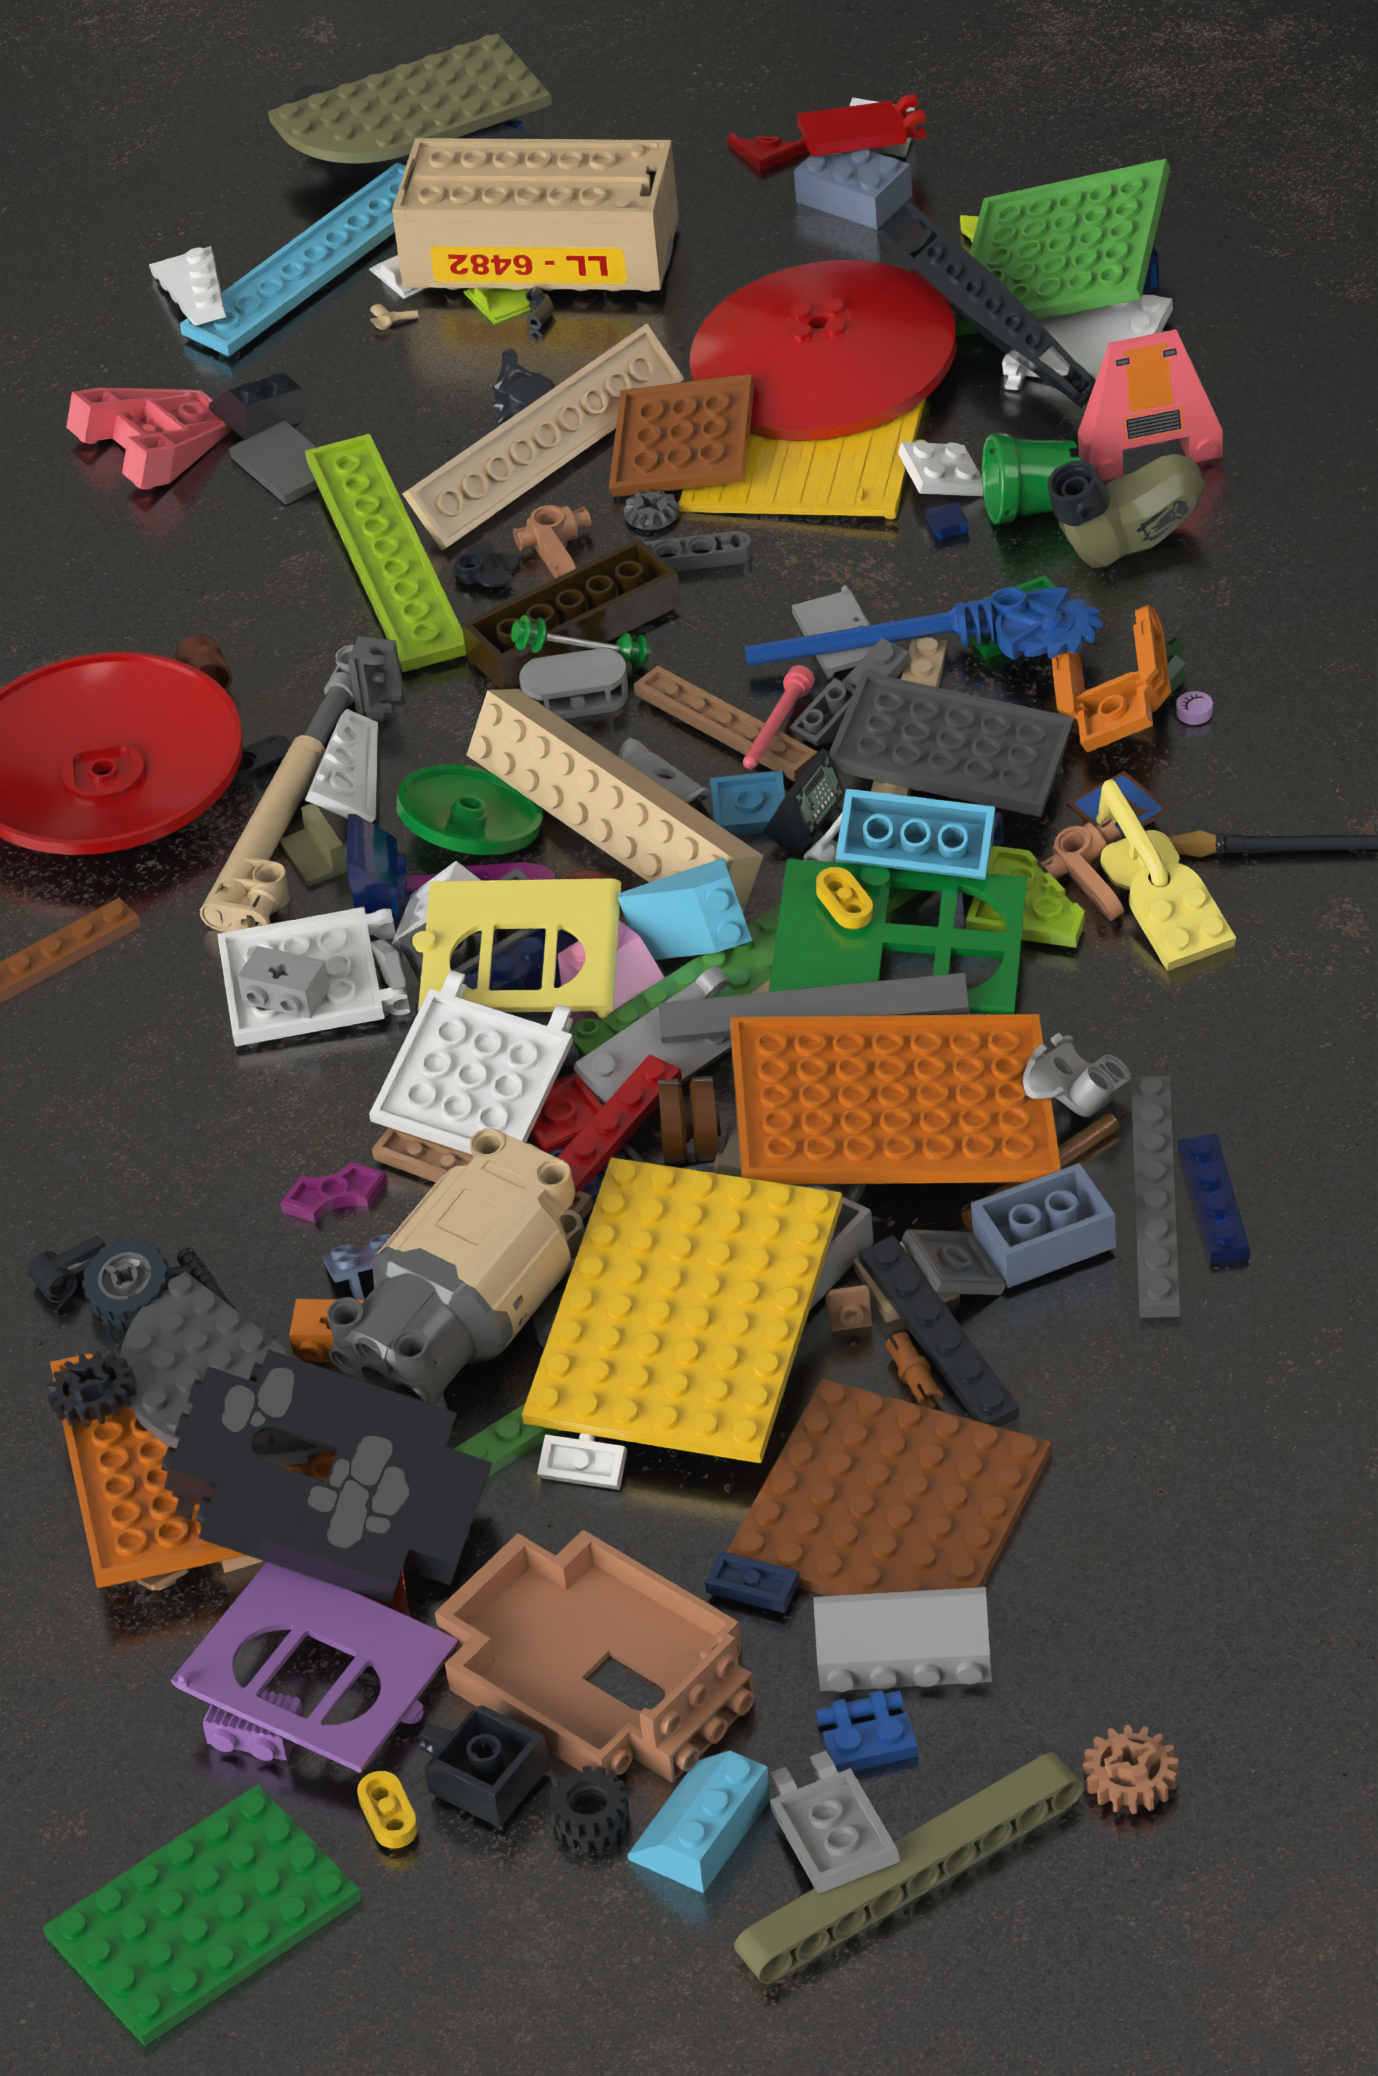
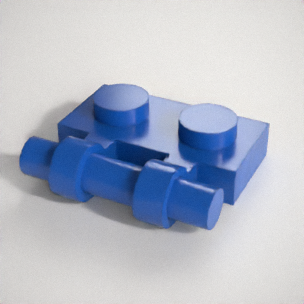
M882 1690L869 1693V1698L847 1703L845 1699L831 1702L830 1707L815 1710L819 1727L833 1723L836 1724L837 1729L823 1732V1743L838 1773L850 1768L853 1772L918 1757V1747L907 1713L889 1716L888 1713L889 1710L903 1707L900 1690L883 1694ZM872 1714L875 1719L852 1725L850 1719Z

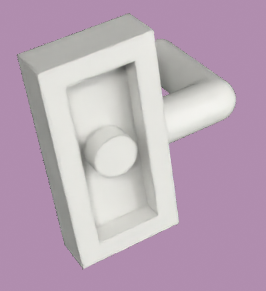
M580 1433L579 1439L545 1435L537 1475L542 1479L620 1490L628 1450L625 1446L595 1442L596 1437L599 1436Z

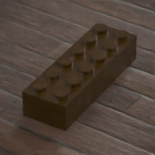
M638 538L462 623L466 656L501 690L512 689L520 685L519 676L522 668L534 658L593 649L546 640L545 645L538 653H533L528 644L522 651L518 650L515 642L512 641L511 632L515 621H519L523 615H528L530 622L533 624L537 618H543L549 634L606 643L681 606L678 573Z

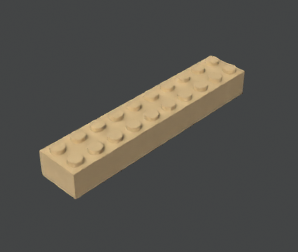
M519 689L487 690L467 752L468 757L649 883L724 858L744 913L764 855Z

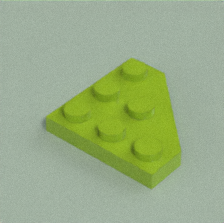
M993 846L987 874L1027 877L1021 940L1076 948L1085 924V911L1077 902L1073 904L1066 897L1065 889L1049 872L1045 873L1037 865L1036 857L1029 850ZM974 897L966 918V929L1006 932L1004 923L997 911L985 901Z

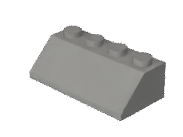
M986 1587L813 1597L820 1692H844L858 1689H889L911 1686L930 1687L946 1684L970 1685L992 1682Z

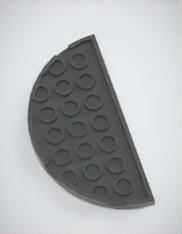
M186 1271L168 1282V1289L164 1290L163 1295L159 1299H155L151 1302L152 1304L146 1307L143 1306L126 1332L120 1359L125 1358L127 1360L128 1366L132 1368L137 1382L134 1384L137 1391L136 1395L129 1396L130 1408L141 1425L154 1437L173 1448L177 1447L180 1438L174 1436L182 1412L190 1414L193 1404L187 1403L195 1379L203 1381L208 1366L249 1380L255 1362L263 1364L268 1349L299 1359ZM264 1431L257 1434L251 1444L253 1452L258 1458L277 1466L308 1462L307 1456L329 1451V1449L275 1431Z

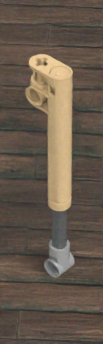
M354 645L344 646L337 651L335 656L337 666L324 688L325 697L304 735L296 737L203 903L200 909V916L205 924L212 929L231 932L269 925L270 915L284 908L289 903L290 894L285 868L280 863L269 860L316 775L326 751L324 745L345 707L350 706L354 702L348 657Z

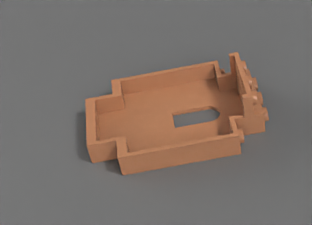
M582 1530L556 1556L517 1533L435 1612L437 1629L459 1639V1645L456 1648L457 1652L445 1662L449 1690L476 1707L484 1705L543 1734L547 1751L583 1772V1767L590 1766L591 1771L596 1772L597 1767L605 1768L606 1775L611 1771L616 1775H621L628 1769L632 1759L674 1783L684 1771H689L695 1765L699 1756L712 1743L714 1744L721 1740L727 1728L739 1715H745L755 1700L752 1673L738 1665V1656L742 1649L739 1622L585 1530ZM611 1656L659 1685L664 1690L665 1697L655 1708L648 1710L644 1707L639 1711L625 1705L589 1683L586 1679Z

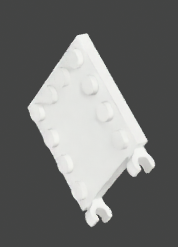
M1142 295L1141 299L1130 303L1123 302L1104 306L1100 309H1089L1066 316H1055L1041 319L1038 322L1096 380L1108 344L1110 342L1160 333L1173 310L1172 298ZM1050 348L1039 358L1061 376L1068 374L1069 368ZM1006 354L1002 361L1003 375H1009L1005 389L1019 390L1025 376L1039 377L1008 354Z
M364 907L217 934L235 1046L384 1019L383 1011H388L393 1015L408 1014L410 1008L408 999H406L408 998L406 986L395 990L392 988L379 990L369 935H374L384 940L395 937L396 933L391 909H381L374 913L365 914ZM257 946L325 961L330 989L311 1019L243 1003L237 976Z
M450 970L441 992L429 989L369 1113L371 1122L472 1154L470 1149L472 1136L485 1128L497 1129L526 1143L573 1043L572 1034L568 1033L573 1023V1019L569 1018L572 1009L557 1004L547 1026L462 999L467 985L462 984L465 974Z

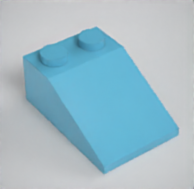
M724 858L617 894L628 927L641 937L654 960L717 953L752 941Z

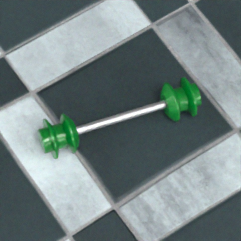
M523 615L519 621H515L511 632L512 641L515 642L516 648L521 651L528 644L533 653H538L545 645L546 640L594 649L608 648L618 652L624 658L626 665L628 662H631L634 670H639L643 664L648 662L650 657V645L646 642L645 636L639 635L635 641H632L630 633L627 632L622 634L615 645L549 634L543 618H537L533 624L530 622L528 615Z

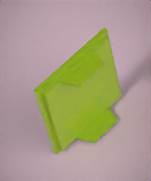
M475 287L464 291V294L494 325L531 310L529 307L530 302L525 297L529 289L491 288L481 290Z

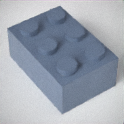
M868 149L813 157L810 155L794 170L797 203L876 230L912 197L911 165Z
M1080 1163L971 1203L973 1235L1004 1279L1007 1288L1116 1248L1115 1213Z

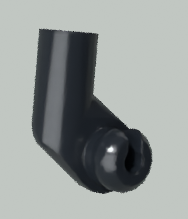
M534 286L526 292L525 297L530 302L529 307L532 309V313L527 318V323L531 328L537 330L542 327L552 314L554 304L549 296L542 292L540 287Z

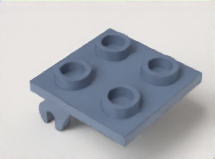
M382 1234L369 1239V1244L355 1248L352 1244L341 1245L333 1248L331 1254L322 1256L324 1265L334 1282L348 1279L354 1299L364 1300L358 1272L373 1269V1257L392 1235Z

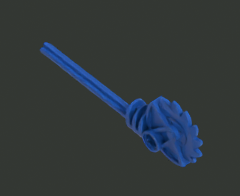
M1008 587L997 590L992 594L991 598H985L981 601H968V603H955L954 608L945 613L744 647L747 666L749 667L874 646L881 638L889 642H897L952 632L959 636L962 648L969 647L968 637L971 636L974 637L977 645H982L981 635L983 634L987 635L991 643H995L996 632L999 648L1006 656L1013 660L1024 653L1025 657H1034L1047 653L1048 658H1054L1067 649L1071 653H1077L1083 641L1088 643L1095 642L1094 630L1103 629V622L1097 618L1100 615V610L1095 607L1086 606L1085 599L1070 600L1069 588H1044L1025 593L1019 588Z

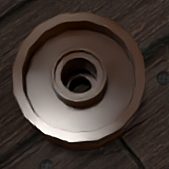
M712 1076L692 1078L689 1083L691 1102L683 1100L682 1086L677 1079L658 1080L664 1166L685 1163L687 1160V1143H690V1139H694L695 1158L699 1163L715 1162L716 1155L719 1153L718 1136H721L719 1102L718 1100L715 1101Z

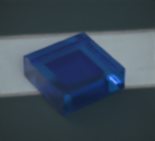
M959 502L925 509L926 520L935 539L969 532L968 521Z

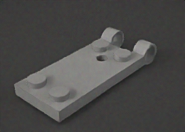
M714 965L704 971L695 982L665 1002L713 998L727 986L730 980L717 965ZM656 1007L575 1062L573 1070L604 1105L649 1054L680 1068L682 1079L679 1083L682 1085L732 1051L731 1037L662 1043L659 1007Z

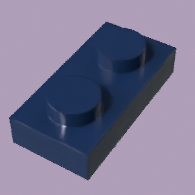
M720 1551L705 1581V1589L708 1594L785 1613L798 1587L799 1571Z

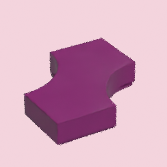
M350 1162L341 1171L329 1176L319 1178L301 1176L280 1202L282 1213L316 1223L322 1216L338 1208L347 1206L369 1208L388 1183L387 1175L385 1172Z

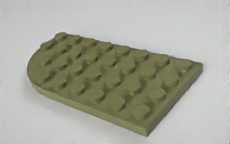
M497 33L486 35L479 40L464 45H457L450 50L438 54L427 55L423 59L408 64L398 65L394 69L379 74L369 75L367 78L350 84H342L338 88L313 94L309 98L294 103L283 104L279 108L268 111L270 123L281 137L293 148L306 155L338 163H373L410 154L415 138L455 139L552 105V100L548 90Z

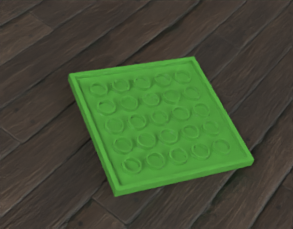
M1166 159L984 198L970 255L998 278L1038 321L1060 315L1066 316L1089 309H1100L1104 306L1123 302L1130 303L1141 299L1169 178L1170 166ZM954 312L957 337L978 333Z

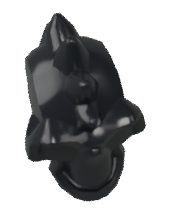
M508 347L503 350L501 355L503 359L501 361L500 373L493 386L496 401L492 404V408L499 414L497 424L499 425L556 387L551 379L541 375L540 372H530L518 365L516 351Z

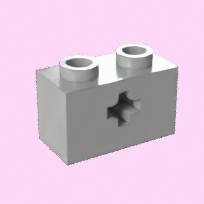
M261 946L255 948L237 976L243 1003L310 1019L330 989L325 961Z

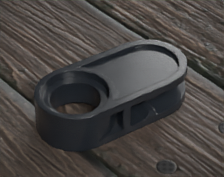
M273 735L244 747L239 766L252 765V767L246 770H238L232 783L249 785L275 774L292 744L290 739L281 735Z

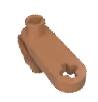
M545 505L531 513L530 518L527 519V526L513 529V536L520 551L534 546L554 578H557L576 569L571 556L565 548L568 541L578 538V531L591 528L592 522L585 506L571 511L568 506L560 508L554 505Z
M1107 817L1095 827L1088 822L1082 827L1072 826L1061 831L1055 839V845L1051 848L1054 855L1040 863L1045 873L1049 872L1056 880L1067 873L1110 921L1124 913L1123 906L1115 893L1096 873L1100 865L1103 849L1121 837L1116 825Z

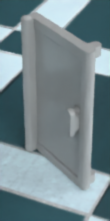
M846 585L841 588L842 592L792 605V614L804 636L868 626L870 623L852 591ZM874 646L815 656L826 677L832 679L834 672L856 667Z

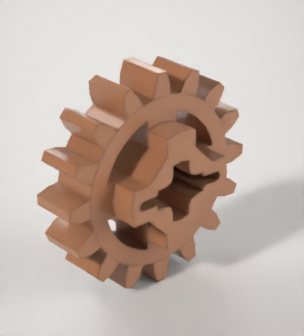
M1125 1725L1123 1734H1117L1114 1729L1110 1728L1108 1729L1107 1740L1096 1736L1093 1739L1094 1749L1085 1750L1083 1779L1087 1780V1791L1089 1794L1097 1793V1801L1100 1805L1107 1803L1109 1800L1112 1801L1114 1812H1118L1123 1805H1127L1131 1814H1136L1138 1805L1144 1804L1151 1811L1154 1809L1155 1798L1166 1802L1168 1800V1789L1175 1790L1177 1787L1179 1768L1178 1758H1175L1174 1746H1164V1735L1161 1733L1153 1738L1148 1737V1727H1143L1139 1733H1133L1131 1726Z

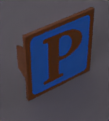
M1125 771L1110 778L1118 784L1143 827L1171 812V808ZM1104 782L1066 803L1067 807L1082 818L1083 825L1088 822L1094 827L1098 825L1096 817L1099 814V803ZM1118 822L1115 825L1119 830L1121 837L1119 839L1114 840L1111 843L1117 842L1122 838L1126 837L1122 829L1120 828Z

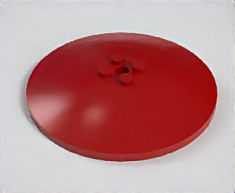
M831 260L798 265L769 274L742 287L727 297L706 317L694 337L690 351L692 380L752 374L755 386L750 425L751 434L792 441L821 440L847 436L895 419L919 404L935 390L946 376L955 357L957 349L955 320L950 305L939 293L919 276L902 268L861 260Z
M105 652L88 654L51 663L17 678L0 689V838L18 846L41 852L87 855L133 848L167 836L184 827L208 810L223 795L238 771L243 752V732L238 710L233 700L219 683L203 671L175 659L146 653ZM109 771L107 774L97 775L100 772Z

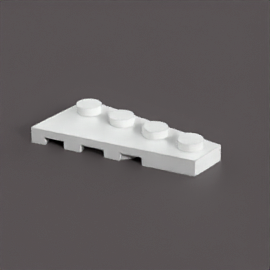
M211 246L204 249L200 247L193 248L186 254L149 264L153 277L156 280L159 279L163 289L169 291L172 300L175 303H179L182 312L194 326L226 317L215 257Z
M349 709L343 712L305 798L306 801L366 827L372 824L376 818L378 722Z

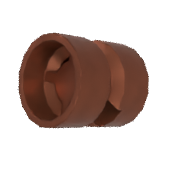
M196 634L187 637L178 645L174 655L175 660L203 671L226 691L228 690L233 679L232 672L222 656L218 643L213 637L206 634Z

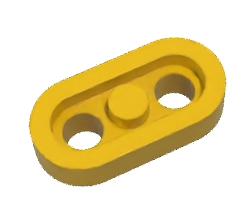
M830 867L818 874L816 894L838 924L849 929H859L871 922L873 913L872 900L848 870L840 867Z
M387 1771L372 1772L362 1778L357 1789L359 1802L376 1840L388 1848H400L411 1843L417 1835L418 1826L415 1812L399 1779Z

